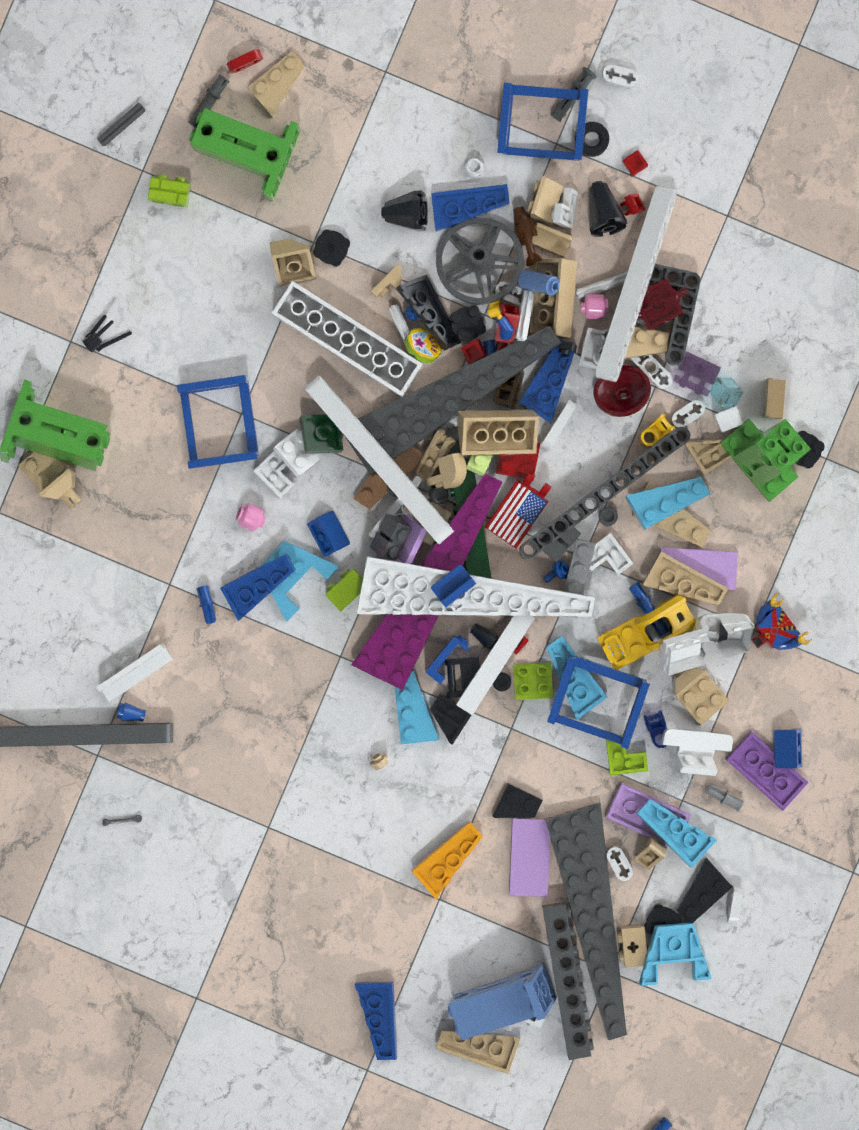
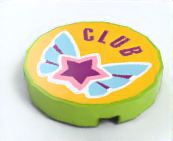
M414 328L405 338L407 351L410 355L413 354L415 359L420 362L432 363L438 359L442 352V348L427 329Z

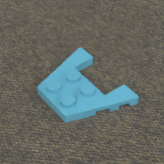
M284 541L262 565L287 553L296 569L271 592L285 620L288 621L299 608L286 596V593L313 566L322 576L328 579L339 567Z
M693 923L656 925L654 927L639 979V985H658V964L692 961L693 980L711 979V974L708 971L707 962L702 954L701 944Z

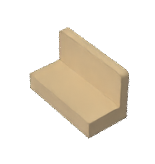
M537 222V236H533V245L564 258L573 237Z
M773 378L765 380L763 418L783 419L786 380H774Z

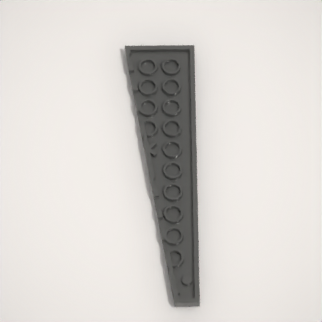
M548 326L528 336L525 341H517L358 418V420L394 460L458 415V411H465L561 344L551 327ZM347 439V441L349 442V444L351 445V447L353 448V450L355 451V453L357 454V456L359 457V459L361 460L369 474L373 475L374 473H376V471L371 467V465L365 460V458Z
M596 803L546 818L545 821L607 1039L612 1040L627 1035L601 803Z

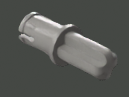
M710 784L706 789L708 795L736 811H739L744 803L743 800L731 795L730 791H724L714 784Z

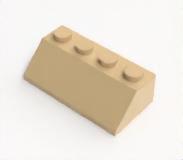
M555 258L542 259V261L533 264L532 271L557 277L560 287L557 293L552 296L533 291L534 299L528 328L529 335L550 326L558 338H571L577 261Z
M534 410L458 411L457 431L461 455L536 453L539 416Z

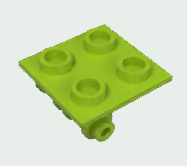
M551 662L513 664L515 700L554 698Z

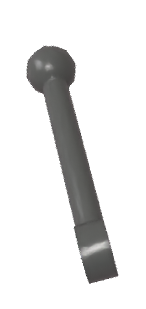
M136 815L132 818L115 820L104 819L102 825L108 826L109 824L131 821L139 823L142 821V816Z

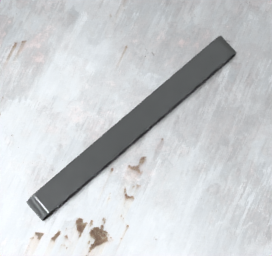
M686 427L676 428L526 540L519 548L520 556L523 559H531L687 443L691 437L690 431ZM677 432H681L684 435V441L677 439ZM662 443L669 446V452H664L661 449ZM647 454L654 457V463L647 462ZM631 466L639 468L638 475L631 472ZM616 477H621L624 480V486L616 484ZM602 488L609 491V497L605 498L601 495L600 491ZM586 500L593 501V509H589L586 507ZM571 511H576L578 513V520L571 519ZM556 522L563 524L564 530L562 532H558L555 529ZM540 534L548 536V543L540 541ZM525 545H530L533 548L532 555L524 552Z
M173 723L0 727V747L173 743Z

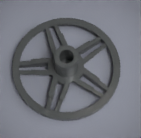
M472 218L458 223L445 234L437 250L436 268L441 283L452 296L469 304H490L501 300L516 287L519 275L524 268V253L519 239L509 227L494 219ZM473 224L490 225L480 244L476 246L457 233L460 229ZM494 227H497L496 233L492 239L490 247L488 248L485 246V244L489 236L491 235ZM500 229L514 242L518 259L492 253ZM452 236H455L459 241H461L464 245H466L470 250H469L468 252H466V251H465L458 243H456L451 237H452ZM449 240L466 259L444 274L442 254ZM495 260L517 263L518 266L495 265ZM467 267V271L447 281L446 278ZM490 269L517 270L511 283L504 290L493 295ZM474 272L482 298L463 295L455 290L450 283ZM482 275H486L489 297H485L480 278Z

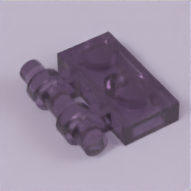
M686 351L684 359L678 367V370L685 373L683 377L675 374L673 381L682 388L687 387L695 391L694 393L699 396L702 394L708 397L711 390L705 388L704 385L705 383L714 384L721 367ZM690 375L700 379L699 383L696 384L688 380Z

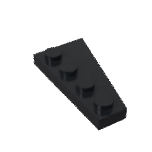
M427 275L396 287L397 291L443 351L461 343L452 332L451 321Z

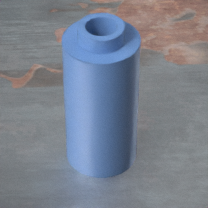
M523 270L518 279L519 286L522 289L551 296L555 295L560 287L557 277L530 270Z

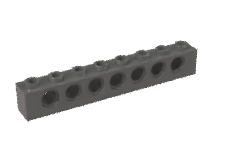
M565 902L542 905L567 1056L569 1060L591 1057V1050H594L592 1038L588 1039L587 1032L591 1031L589 1020H585L584 1015L585 1012H588L586 1001H582L581 994L584 993L583 982L578 980V975L581 974L580 964L575 962L574 957L578 955L576 944H572L571 939L575 935L573 925L569 926L568 918H571L570 906L566 907ZM562 919L564 925L561 928L554 927L555 920ZM560 938L567 940V944L564 947L557 945V941ZM563 957L571 959L570 963L566 966L560 964V960ZM566 976L574 978V981L569 985L563 982ZM575 995L577 1000L574 1003H568L566 1001L567 997ZM578 1014L580 1016L579 1021H570L571 1015ZM576 1033L583 1034V1038L580 1041H575L573 1036Z

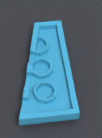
M562 635L546 646L560 681L568 657L577 656ZM574 667L566 695L576 720H578L605 700L607 695L589 671Z
M412 671L404 690L395 687L401 744L439 740L415 673Z

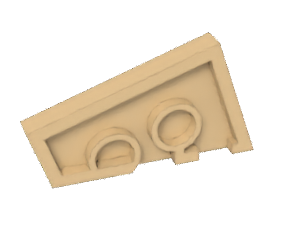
M291 51L248 86V89L272 118L305 66L295 53Z
M635 327L625 359L666 353L669 333Z

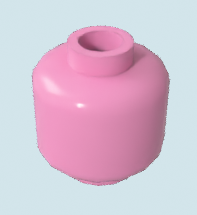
M603 294L586 295L585 301L581 302V313H585L587 319H603L605 314H608V298H605Z
M248 503L239 508L236 520H238L240 527L256 531L259 527H263L266 517L263 516L262 508Z

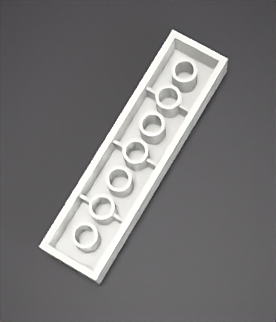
M293 281L272 312L274 317L401 398L405 395L423 366L415 358Z

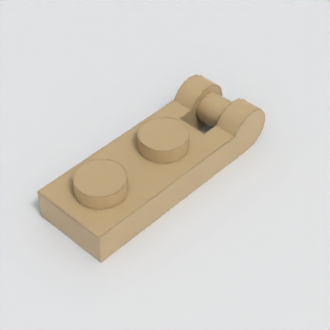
M439 429L427 448L415 474L427 484L426 479L436 476L440 470L437 459L447 456L450 449L456 444V440L448 437L443 429Z

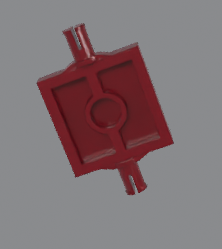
M668 278L648 287L638 318H641L648 330H651L684 314L679 298L690 294L688 288L685 286L675 291Z

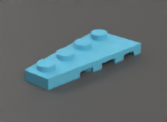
M699 477L626 495L625 498L642 528L646 530L703 499L710 492L702 478Z
M651 799L636 812L689 868H692L717 841Z

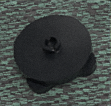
M326 229L317 238L313 254L322 262L338 267L347 256L350 241L341 233Z
M476 305L460 308L450 315L452 332L460 341L474 340L486 332V326Z
M799 431L798 434L811 449L796 461L795 464L810 469L819 460L825 445L814 435L806 431Z
M656 904L647 916L644 924L645 931L652 936L656 925L680 923L681 916L669 907Z

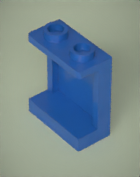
M454 635L425 670V673L441 684L445 676L438 671V668L457 645L468 651L469 646L467 644L469 642L461 635L458 637Z

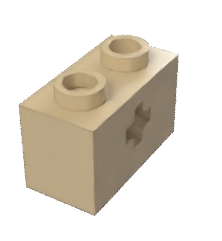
M644 925L620 926V932H617L618 943H622V951H619L620 962H623L625 967L643 966L647 955ZM631 942H634V944L637 945L634 946V950H631L628 947L630 946Z

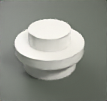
M470 158L467 160L465 172L469 176L478 177L482 174L484 165L480 159Z

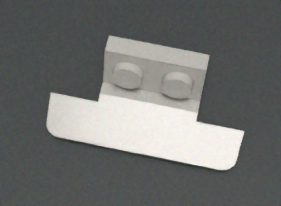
M667 728L663 732L661 742L663 745L677 746L674 759L680 773L716 776L718 769L713 760L715 750L732 752L733 738L728 734Z

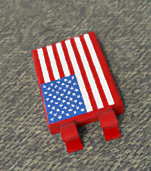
M531 472L528 473L523 482L516 480L485 526L486 529L514 548L519 546L549 502L545 499V496L550 491L551 486L545 482L540 491L531 487L530 484L536 477Z

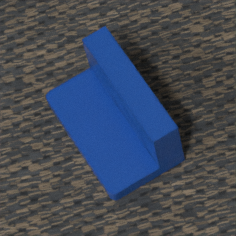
M330 511L307 523L324 558L350 545V541L334 511Z
M459 564L433 584L431 590L446 608L476 585V582L464 567Z
M801 729L774 730L775 768L798 769L802 767Z

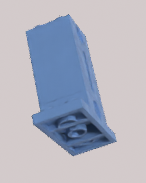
M542 962L536 964L532 970L455 994L448 1004V1013L450 1017L454 1018L456 1034L460 1035L461 1040H465L534 1017L537 1018V1021L544 1019L557 996L545 964Z

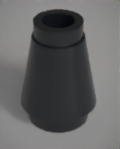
M477 623L470 630V633L485 648L492 649L499 638L496 632Z

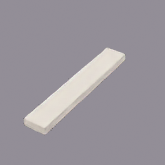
M529 615L512 616L456 703L458 707L471 715L474 714L535 618Z

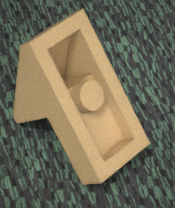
M399 264L371 291L376 298L379 296L384 297L390 291V285L397 291L396 287L401 285V266Z
M651 836L646 846L635 855L634 860L647 870H650L665 858L667 847Z

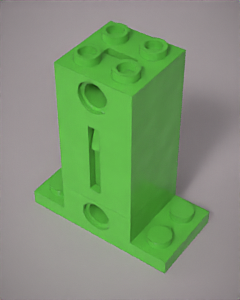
M204 108L203 113L200 112L198 114L196 131L193 130L189 138L193 150L265 178L262 185L263 194L266 200L273 202L300 133L299 124L291 121L290 125H286L282 135L284 136L283 139ZM207 131H212L210 135H205ZM271 156H277L274 161L269 160Z
M24 380L0 446L1 461L9 463L10 458L15 456L16 447H20L96 471L98 466L101 467L104 460L103 449H107L110 442L108 425L35 403V389H32V382Z
M748 419L720 443L768 502L773 500L798 478L797 474L791 469V466L811 449L786 419L762 433Z

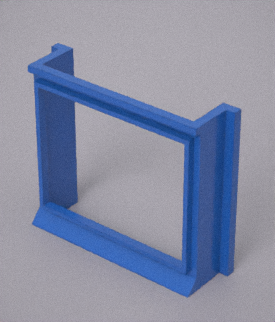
M504 82L497 153L574 161L582 160L589 89L547 88L513 85L512 83ZM513 95L580 100L575 152L509 147Z
M246 375L177 385V391L181 396L190 459L188 461L189 469L257 459L259 452L249 382L246 379ZM239 387L248 453L198 460L189 394Z
M575 655L573 657L569 656L547 722L551 724L557 722L621 744V748L628 750L650 683H647L646 679ZM574 667L639 688L623 736L559 715Z

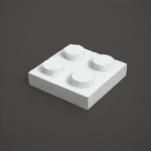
M301 426L273 448L297 478L327 454H305Z

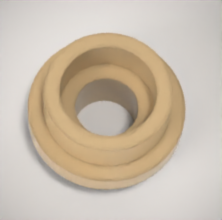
M381 753L374 755L371 758V767H374L375 770L385 767L388 764L387 755Z

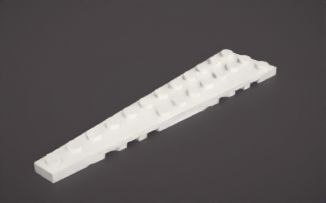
M367 556L356 613L592 617L595 597L470 575L476 582V585L445 608L431 590V586L450 571Z

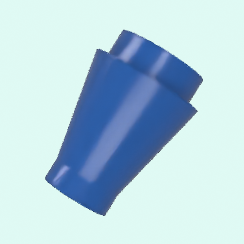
M126 702L124 704L120 703L117 718L121 719V721H144L146 710Z

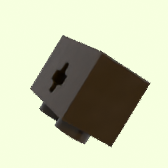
M523 370L496 388L493 402L496 405L515 409L525 372Z

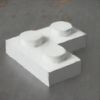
M564 188V193L561 195V203H555V208L552 210L553 223L569 230L574 228L578 195L576 190Z
M273 451L254 472L281 499L294 484L281 472L287 465Z
M609 533L596 543L590 571L607 560L616 574L619 575L630 567L633 562L613 535Z

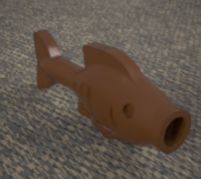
M524 206L513 209L514 232L517 233L521 246H526L528 253L526 266L530 267L534 263L542 261V258L535 253L532 243L533 236H537L535 223L525 211Z

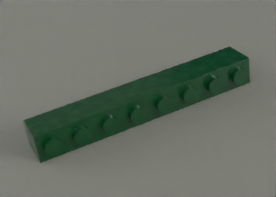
M456 441L448 455L461 453L459 441ZM464 455L466 466L471 455ZM467 470L465 480L460 486L450 488L451 497L455 496L456 504H452L454 516H456L477 486L475 473ZM482 525L463 567L469 575L492 578Z

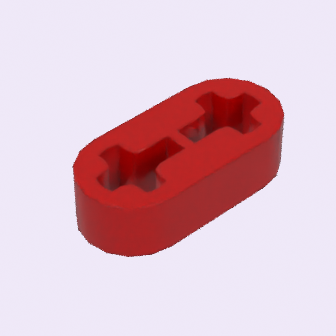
M255 49L229 61L226 65L229 72L233 74L262 61L263 56L259 49Z

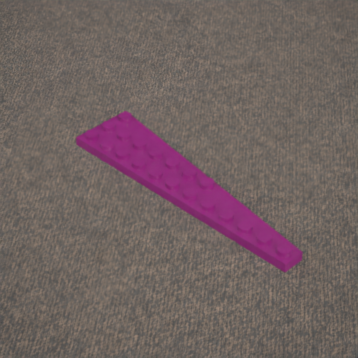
M484 474L449 524L454 532L442 543L435 544L421 566L447 571L453 570L459 564L463 566L503 483L502 481ZM386 614L351 665L404 690L439 615Z

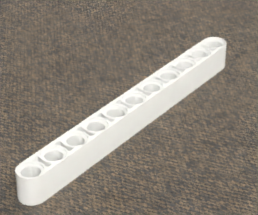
M656 186L597 365V378L613 382L618 380L675 204L677 193L675 189Z
M320 375L304 387L438 544L442 543L454 532L450 525Z

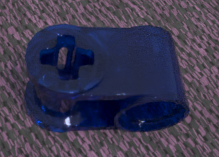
M662 710L653 715H643L652 744L658 748L666 747L667 745H658L655 741L656 736L663 734L664 730L667 729Z

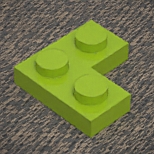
M606 740L610 776L648 771L646 751L627 754V749L621 748V744Z

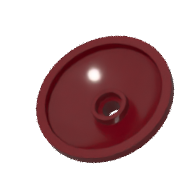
M622 365L616 382L598 378L594 386L593 395L601 411L610 416L625 417L637 413L647 404L651 395V384L647 375L642 370L633 366Z

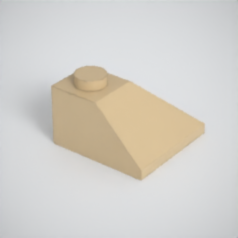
M291 239L269 242L279 286L291 284L292 281L297 283L316 279L308 245Z

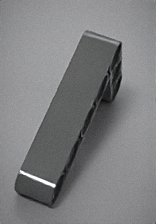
M655 264L654 269L658 271V277L650 278L649 283L656 284L666 279L669 273H674L677 276V281L670 282L672 288L681 289L686 286L690 294L685 296H689L692 300L691 305H685L682 302V297L679 298L684 312L683 315L688 319L687 323L681 324L678 321V317L674 318L672 322L665 360L669 365L676 366L683 361L701 279L695 272ZM688 277L694 278L696 281L695 286H688L686 279ZM676 333L683 335L682 343H677L674 340ZM677 352L679 354V361H672L670 353Z

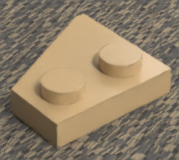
M724 439L687 442L684 444L703 475L732 459V456L728 455L720 444Z

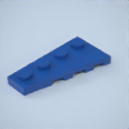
M508 185L431 193L435 232L509 205Z
M553 348L519 401V404L529 410H534L538 416L551 423L574 352L566 355L558 353L559 349Z
M286 553L225 584L220 589L239 621L296 569Z
M356 982V991H358L360 997L359 1001L365 1014V1021L371 1034L370 1038L377 1060H396L397 1040L394 982Z

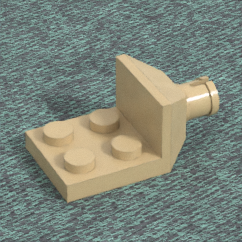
M33 452L18 465L40 490L39 494L41 497L63 500L70 510L76 507L75 504H79L82 501L73 490L75 488L76 472L67 462Z
M692 668L673 674L672 693L700 726L729 702V699L707 675L708 672L706 670Z

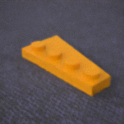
M468 821L411 870L436 900L444 887L451 881L450 879L454 873L459 870L462 862L469 856L483 837L482 834Z

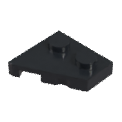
M441 693L430 708L431 713L449 743L453 745L472 715L458 707L455 702Z
M508 783L492 817L535 818L543 799Z

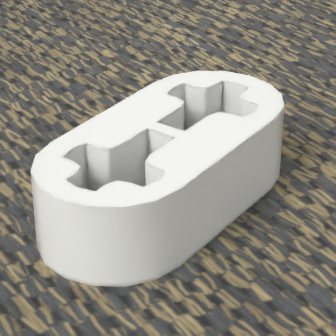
M608 65L602 73L603 80L611 85L631 89L638 82V74L631 69ZM610 70H613V73L619 77L613 76L612 79H609L606 72L609 73ZM628 75H632V79H634L635 81H631V83L628 84L627 80L621 78V76L628 77Z
M505 281L500 282L496 286L495 293L497 294L501 292L500 290H498L499 287L503 288L504 286H508L510 283ZM516 286L511 291L512 295L508 294L501 300L521 307L518 298L513 295L520 296L525 290Z
M699 400L690 402L672 415V425L676 428L687 426L704 414V404ZM693 404L701 407L699 414L696 412L691 415L689 414V411L693 409ZM686 414L688 416L683 420V425L675 422L677 420L676 415L681 417Z
M618 846L608 848L606 855L614 873L621 881L629 880L633 875V870L625 854ZM613 850L620 852L618 855L620 861L618 863L614 858H610L612 855L611 851ZM621 864L625 869H629L626 877L623 874L619 875L621 872L619 865Z
M733 887L731 890L727 923L738 924L743 888Z

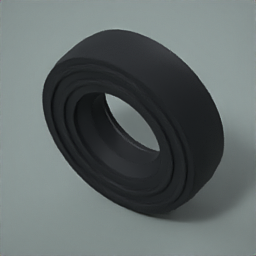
M587 122L585 123L583 155L588 157L599 156L609 145V133L602 124ZM595 132L598 134L600 141L596 146L592 147L586 144L585 136L587 133Z

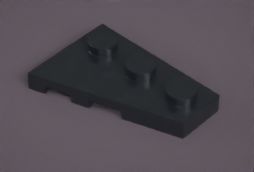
M707 858L677 909L687 922L694 923L733 887Z

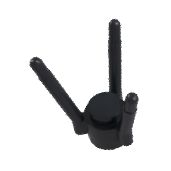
M103 315L82 342L90 352L93 353L95 350L100 352L103 348L131 335L132 332L129 331L100 344L103 342L100 336L114 323L111 320L99 332L95 333L107 318L106 315Z

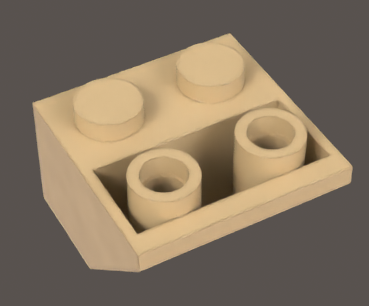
M542 176L541 181L537 180L533 192L536 198L535 200L531 199L527 211L532 220L551 226L553 221L552 210L555 208V203L559 202L563 186Z

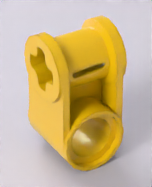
M664 413L640 433L639 443L643 447H651L676 429L666 420ZM645 433L652 435L653 441L651 443H647L644 440Z

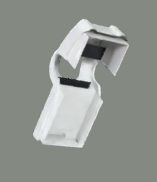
M704 614L696 620L695 631L663 640V644H660L659 652L660 668L663 672L666 671L669 676L706 665L703 660L706 653L701 647L706 642L716 645L725 658L749 652V647L752 646V629L755 626L747 614ZM707 618H714L719 621L716 631H709V627L705 622ZM728 633L735 634L734 640H727Z

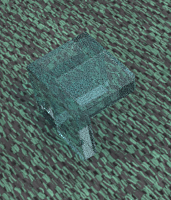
M717 377L710 390V394L721 407H736L743 391L732 378Z

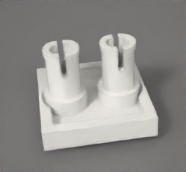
M587 328L579 361L580 366L597 369L609 329L601 331Z

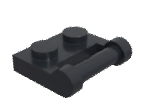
M479 657L446 659L444 661L445 665H447L449 688L447 698L461 697L480 668ZM460 664L462 691H456L454 665Z

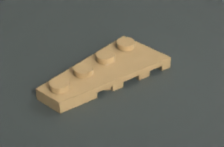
M648 481L644 491L656 487ZM684 509L653 525L703 548L710 529Z
M663 552L659 553L642 584L643 586L715 605L721 604L729 589Z
M441 1030L435 1049L509 1074L521 1037L481 1034L461 1040L460 1035H457L455 1031Z

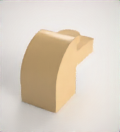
M454 453L438 458L437 462L441 474L426 479L427 486H436V489L460 486L465 480L467 473L464 455Z

